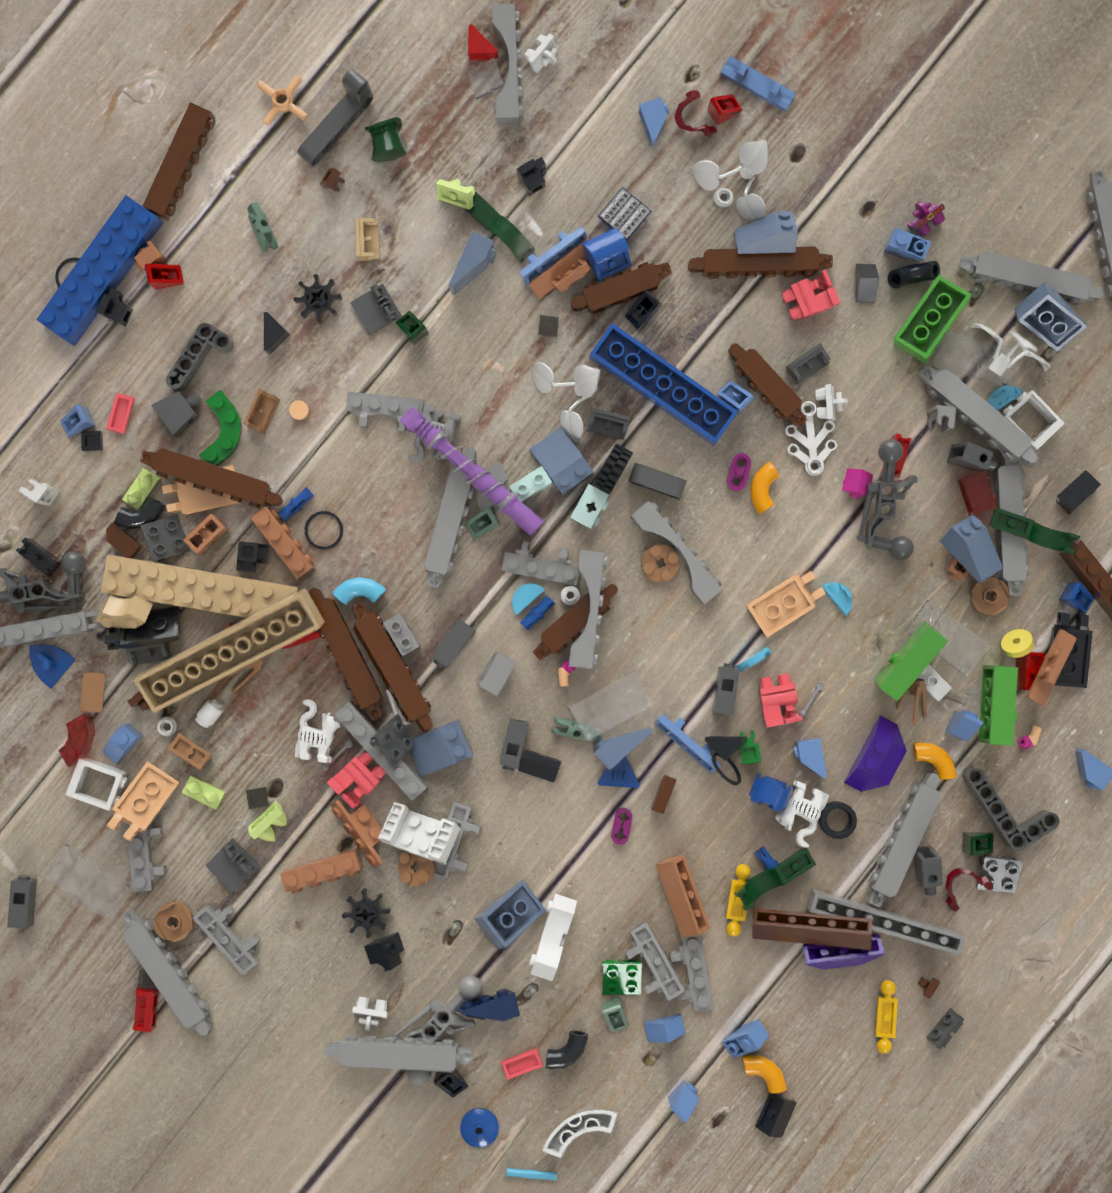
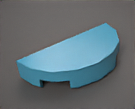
M1004 385L995 389L990 394L988 403L999 411L1021 396L1023 392L1017 387Z
M836 582L822 585L821 587L828 597L846 616L850 612L852 605V595L849 589L843 584Z
M533 583L524 584L519 587L512 599V606L516 615L545 589Z
M767 646L737 664V669H740L739 671L741 672L759 663L767 655L771 654L770 648Z

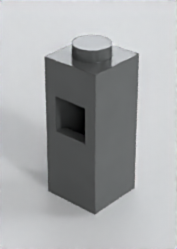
M459 619L432 655L435 659L433 662L441 668L444 666L448 668L476 630Z
M724 663L723 667L718 666L712 709L714 713L734 714L740 669H735L733 664Z
M510 718L499 764L503 765V769L514 771V768H519L529 722Z
M19 875L18 878L11 880L8 928L27 929L34 925L37 879L30 878V875Z

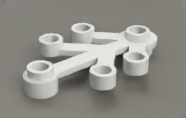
M806 401L801 405L800 410L807 419L805 421L807 438L794 425H788L785 428V434L788 437L795 438L809 451V456L800 451L797 444H790L787 447V453L801 460L805 464V470L809 475L817 476L823 472V461L831 451L837 448V443L833 439L828 440L824 445L825 448L818 456L816 448L827 434L834 430L835 424L832 421H826L822 425V430L815 437L813 415L816 413L817 408L815 403ZM809 407L811 409V412L806 413L804 411V408ZM827 423L831 424V430L826 429ZM788 428H793L794 433L789 434ZM829 442L834 444L833 449L828 448ZM791 446L796 448L795 453L790 452ZM812 463H815L817 465L816 470H813L811 468Z

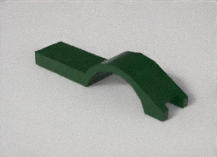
M475 191L473 196L474 206L470 210H465L487 231L492 232L503 241L513 255L522 263L524 261L522 256L528 250L533 252L535 248L508 219L500 215Z
M1000 508L994 509L989 523V527L1024 538L1036 545L1071 555L1075 554V551L1071 550L1074 540L1080 539V536L1047 528L1036 523L1035 520Z
M802 848L773 868L753 876L735 892V895L740 897L743 903L742 908L746 911L754 906L755 901L761 895L773 888L788 884L814 867L816 863L808 849Z

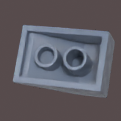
M773 212L734 230L738 254L796 252L798 230L793 212Z
M475 232L471 233L449 283L451 294L456 295L485 271L490 263L493 264L497 255L493 240Z
M1045 282L1015 307L1018 321L1056 351H1059L1088 327L1069 304Z
M559 428L530 448V451L544 468L562 496L594 474L587 461L562 428Z
M974 515L952 526L940 540L947 550L979 583L1003 569L987 528Z
M459 719L411 739L414 747L410 750L420 777L473 756V751Z
M648 727L608 738L606 741L602 739L594 746L596 748L594 753L611 770L650 735L653 730Z
M522 880L487 906L474 920L496 949H503L539 918L546 909L524 880Z

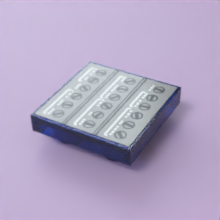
M622 187L601 211L598 218L609 228L618 229L626 241H628L651 214V210Z

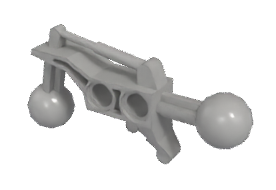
M465 976L459 982V992L448 1004L436 999L432 1000L425 1009L413 1017L398 1032L392 1034L391 1037L400 1040L398 1036L417 1023L431 1010L436 1013L422 1027L409 1031L404 1038H415V1041L427 1038L436 1040L444 1030L449 1035H452L458 1030L473 1029L475 1021L463 1018L456 1013L455 1008L461 1007V1003L467 1000H475L480 997L483 989L481 981L475 976ZM440 1013H447L449 1020H442ZM427 1027H433L436 1034H429ZM407 1070V1076L412 1084L421 1086L430 1080L431 1071Z

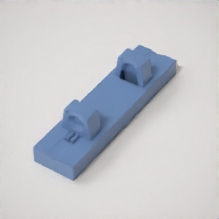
M732 56L728 58L720 72L721 76L786 112L796 94Z
M579 227L570 235H567L564 231L558 235L560 242L539 258L534 254L527 257L529 265L519 271L527 286H529V282L587 239L586 232L582 227Z
M664 715L656 719L654 724L708 772L714 773L717 771L710 756L713 749L708 744L701 748L680 730L686 723L679 718L672 723Z

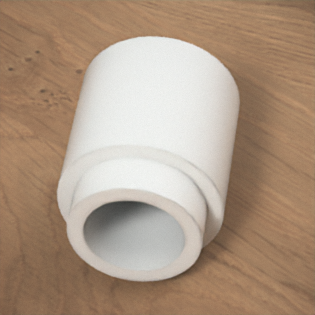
M208 699L196 714V722L205 728L212 726L223 712V705L216 699Z

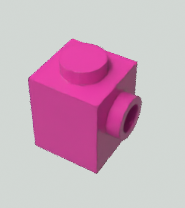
M847 468L842 491L849 493V497L860 499V496H867V485L872 483L874 474L861 469Z

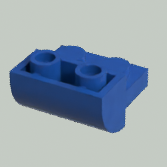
M616 228L582 243L586 259L591 263L597 281H602L604 278L632 266L627 251L630 249L623 234Z

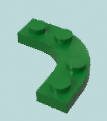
M221 389L206 400V403L220 421L221 431L219 437L212 445L199 454L204 462L216 466L224 462L236 450L240 442L242 427L237 409Z

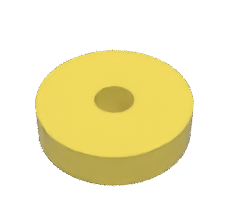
M1016 629L1008 632L1002 638L1001 646L1007 656L1019 658L1032 651L1034 640L1031 633L1027 630Z

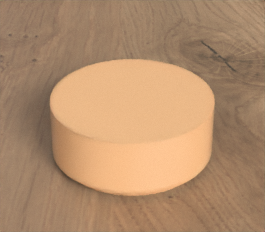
M298 400L290 405L289 412L294 419L304 420L309 415V407L305 402Z

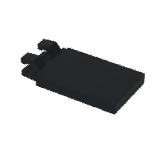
M180 607L150 610L145 623L137 628L106 627V629H109V635L105 636L104 643L108 644V650H118L119 648L128 649L180 640Z
M1058 612L1057 625L1052 627L1050 647L1059 630H1064L1077 639L1055 686L1087 688L1093 631L1089 630L1088 627L1089 615L1077 614L1076 626H1069L1070 614Z

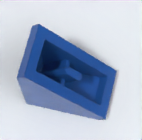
M1079 582L1068 583L1059 598L1060 601L1083 614H1086L1095 599Z

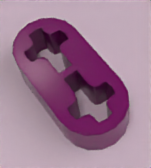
M619 808L614 816L611 837L613 842L618 845L626 843L629 838L632 813L628 808ZM623 811L629 816L628 819L624 820V825L621 824V818L618 817ZM622 827V833L625 835V838L622 837L621 840H617V836L614 835L619 833V829Z

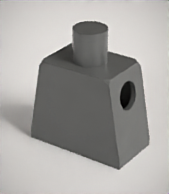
M177 392L151 406L172 435L179 437L199 417L194 407L200 404L202 400L196 392L188 398L183 393Z
M970 442L952 444L947 463L978 472L988 469L994 471L997 468L998 460L992 458V451Z
M932 846L918 847L913 857L916 879L924 888L925 895H935L936 886L943 885L941 856Z

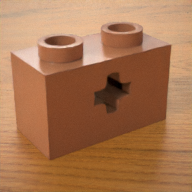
M211 513L184 541L196 554L203 555L230 528L217 515Z

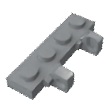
M357 392L347 393L346 411L356 412V417H359V426L363 428H368L367 421L369 416L373 417L375 414L394 416V419H398L397 431L406 432V427L399 420L412 406L421 414L423 413L424 399Z
M523 541L521 550H516V554L505 552L502 571L577 586L579 567L570 565L571 561L566 560L567 549L561 548L559 559H554L553 562L533 558V555L529 554L531 542Z
M453 801L447 820L455 823L461 829L446 864L436 862L434 877L447 881L450 871L455 872L456 868L462 871L467 870L469 862L464 863L461 859H458L459 854H457L463 834L466 835L467 831H473L478 835L481 826L472 823L473 818L469 817L472 807Z
M151 823L146 831L142 833L138 831L131 842L128 840L132 892L152 891L154 889L153 880L156 879V875L167 873L166 865L161 867L153 865L150 852L151 837L163 835V827L152 828Z
M207 904L193 917V920L244 976L259 962L252 953L255 951L253 946L260 938L254 934L247 942L244 939L240 940L227 925L229 922L226 918L235 911L233 907L229 905L221 912L220 909L215 911Z
M645 922L632 929L630 933L635 941L631 942L633 947L625 951L628 959L640 954L641 958H645L653 972L652 978L654 981L644 986L648 994L655 990L659 993L664 992L668 1001L684 993V987L648 923Z
M701 934L698 936L681 937L683 945L678 946L679 950L669 952L671 962L683 960V964H686L689 978L687 988H684L685 992L678 995L677 999H688V1002H693L694 1012L714 1009Z

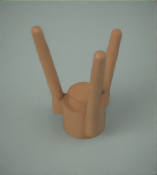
M262 658L229 674L232 676L246 667L250 670L254 668L231 691L232 693H235L257 671L262 669L261 665L265 664Z
M917 678L907 689V691H910L909 694L915 695L913 726H916L919 696H922L923 716H927V684H925V680ZM907 691L899 699L896 709H900Z

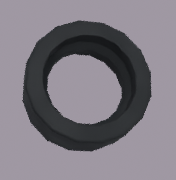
M833 801L826 804L825 808L821 811L818 822L825 834L834 839H843L854 832L857 826V817L855 811L849 805L840 801ZM834 809H842L848 814L849 823L842 831H833L827 825V815Z

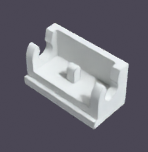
M31 479L28 481L34 485L33 491H29L25 487H21L19 492L34 502L47 506L52 504L61 491L46 483L40 484Z

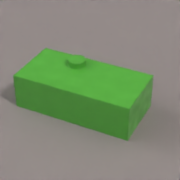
M938 275L895 336L894 345L926 365L970 303L972 294Z
M924 621L898 653L894 652L890 656L888 665L875 679L878 686L898 701L947 644L948 640Z
M983 665L980 720L983 721V724L979 728V742L1013 746L1014 724L1018 718V713L1015 710L1018 667Z

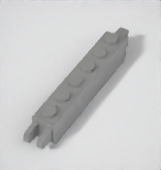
M1100 170L1090 174V188L1086 193V201L1090 205V220L1094 224V239L1098 243L1097 254L1102 263L1101 273L1106 282L1105 292L1111 302L1112 182H1108L1104 170Z
M985 251L977 257L963 256L959 264V269L970 273V278H974L977 282L994 283V286L1011 287L1012 290L1017 292L1028 291L1032 293L1045 282L1071 305H1080L1085 301L1096 302L1104 295L1102 289L1091 286L1092 281L1088 276Z
M927 365L921 370L918 376L927 385L926 390L933 399L941 401L943 406L956 407L955 414L962 423H967L971 426L976 435L983 436L992 448H997L1001 451L1002 456L1006 460L1013 461L1014 463L1018 460L1029 468L1034 466L1039 457L1029 448L1032 445V440L1029 436L948 369H942L938 372Z
M468 447L463 455L470 460L476 458V451L474 448ZM454 464L451 467L424 565L429 571L427 585L434 588H439L444 576H447L448 572H452L454 562L451 561L452 556L457 554L459 543H456L458 535L462 536L464 525L461 523L463 517H467L469 506L466 505L468 498L472 499L474 493L472 484L466 483V475L459 469L453 472Z
M1001 454L1000 467H997L992 472L994 509L1000 508L1026 517V510L1023 508L1025 490L1022 489L1024 471L1021 470V465H1017V461L1015 463L1008 461ZM995 529L996 552L1003 566V569L997 573V577L1006 583L1010 596L1022 595L1023 581L1027 580L1029 575V568L1026 565L1028 548L1025 546V539Z
M100 610L78 612L0 627V648L89 632L95 628L104 627L99 622L92 624L91 617L98 616Z
M927 772L924 774L925 776L921 783L916 782V784L911 786L909 790L910 797L901 808L902 815L894 823L892 837L887 839L885 843L886 850L878 858L877 870L869 878V886L872 889L868 902L880 908L887 896L893 897L897 895L941 798L939 791L935 790L940 778L934 772Z
M133 909L127 911L121 916L127 929L123 933V939L185 1028L194 1026L200 1035H207L213 1028V1024L207 1016L210 1013L209 1005L200 998L197 987L189 982L186 971L178 966L175 955L167 950L164 939L156 934L153 923L146 918L141 919Z
M346 1035L341 1041H331L324 1050L327 1057L339 1058V1063L346 1067L452 1072L457 1064L472 1063L473 1049L460 1047L459 1043H454V1040L450 1039L435 1042L434 1039L430 1038L423 1039V1041H415V1038L396 1040L395 1037L376 1039V1036L357 1038L356 1035Z

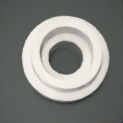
M720 188L714 195V201L719 207H728L733 201V193L727 188ZM724 195L727 197V200L722 201L720 197Z
M567 586L561 592V599L567 605L576 604L580 598L579 590L574 586ZM568 592L574 593L573 599L567 598Z
M170 717L162 718L157 725L158 732L163 736L173 735L177 730L176 721ZM166 723L170 724V730L165 729Z

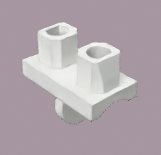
M540 34L535 42L538 47L536 51L528 49L524 54L526 61L536 73L543 66L546 67L548 63L555 65L557 62L555 55L559 47L554 41V36L551 34L547 37Z
M831 384L816 390V400H826L827 406L817 408V417L819 419L836 421L835 405H837V412L843 411L842 405L847 404L848 399H842V392H836L835 399L834 386H831Z
M359 997L356 1007L353 1006L352 1013L367 1016V1018L360 1017L359 1023L366 1024L365 1030L369 1031L371 1025L378 1026L379 1020H373L372 1017L388 1020L387 1001L377 1000L375 1010L368 1009L369 998Z

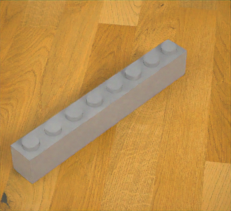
M811 889L806 906L810 912L816 914L872 919V930L957 955H961L965 936L958 931Z

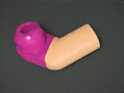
M569 660L565 661L558 669L560 687L569 686L568 675L577 668L570 667Z
M1033 725L1030 734L1018 740L1019 747L1028 749L1037 745L1042 728Z

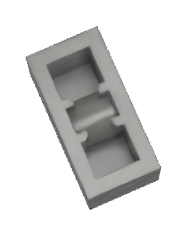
M402 613L383 623L402 656H406L421 647Z

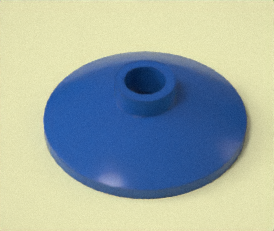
M475 1108L467 1112L460 1125V1132L465 1142L478 1148L490 1145L496 1139L499 1130L495 1115L484 1108ZM476 1128H482L483 1131L477 1133Z

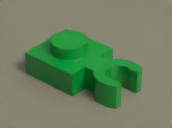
M753 730L750 731L751 737L747 738L744 745L739 748L741 765L761 763L759 743H753L755 737ZM743 731L740 732V736H744Z

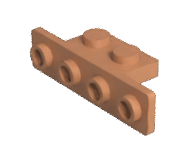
M582 243L529 282V286L537 298H542L553 288L559 292L566 291L572 286L573 282L586 276L591 268L587 264L588 261Z
M1064 630L1058 631L1027 695L1028 699L1041 706L1046 704L1076 642V637Z
M339 800L331 804L334 816L342 821L344 830L352 835L357 848L362 849L366 855L367 862L374 867L381 865L383 861L372 846L380 841L378 837L382 828L364 804L349 815Z

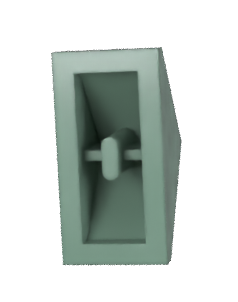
M490 507L465 523L474 540L500 526Z
M619 997L601 1003L603 1015L611 1032L629 1026Z

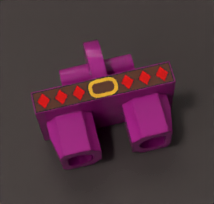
M920 201L915 204L916 211L913 212L915 219L907 225L909 229H915L920 236L927 235L931 231L927 222L931 220L934 225H939L945 221L942 212L945 209L944 205L940 204L938 206L933 204L931 206L929 201L925 204Z

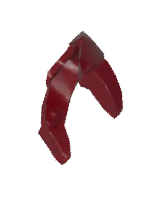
M691 90L686 93L687 99L679 103L675 113V121L678 127L690 132L702 131L705 136L717 132L715 127L707 126V124L692 128L691 125L684 123L682 119L684 108L701 96L697 90Z
M956 868L949 872L945 885L949 898L946 900L948 906L955 912L960 908L952 892V882L961 874L970 875L981 886L983 885L988 890H992L994 887L987 876L980 878L973 871L964 868Z

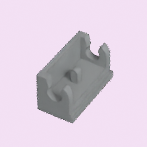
M936 405L927 410L928 429H932L933 421H936L939 425L938 433H945L953 429L956 407Z
M495 650L477 684L498 696L516 662Z

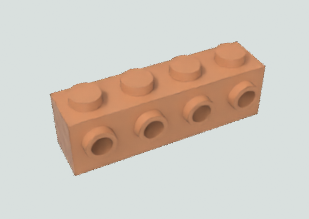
M265 506L253 515L251 519L295 578L302 580L316 569L313 565L315 562L309 554L303 552V546L300 541L291 536L290 533L292 531L287 524H282L278 519L280 517L278 512L274 508L271 509Z
M358 848L286 869L280 873L285 893L291 891L294 894L303 891V887L309 885L310 888L322 885L321 882L325 880L334 882L345 874L348 877L354 876L359 873L358 870L363 867Z
M685 856L668 857L657 863L656 867L681 937L698 936L708 930L710 926Z

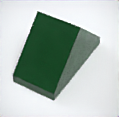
M410 310L395 322L413 345H416L429 334L425 325Z
M963 832L962 851L970 856L992 853L993 833Z

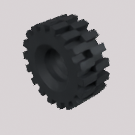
M616 443L593 486L610 495L633 452Z

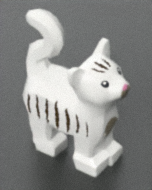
M306 699L302 704L308 706L309 711L301 715L299 720L300 729L295 747V757L311 760L310 748L316 747L318 748V762L331 763L333 758L329 756V753L334 743V732L341 727L342 723L328 712V714H322V730L308 726L307 720L314 717L317 712V706L314 701Z
M794 780L793 786L795 789L789 797L787 806L781 812L775 814V819L784 826V829L789 831L794 824L795 815L807 820L809 827L801 829L797 833L796 841L800 847L808 848L809 844L804 841V837L814 834L817 829L821 811L825 808L829 795L813 788V798L810 801L804 799L806 784Z

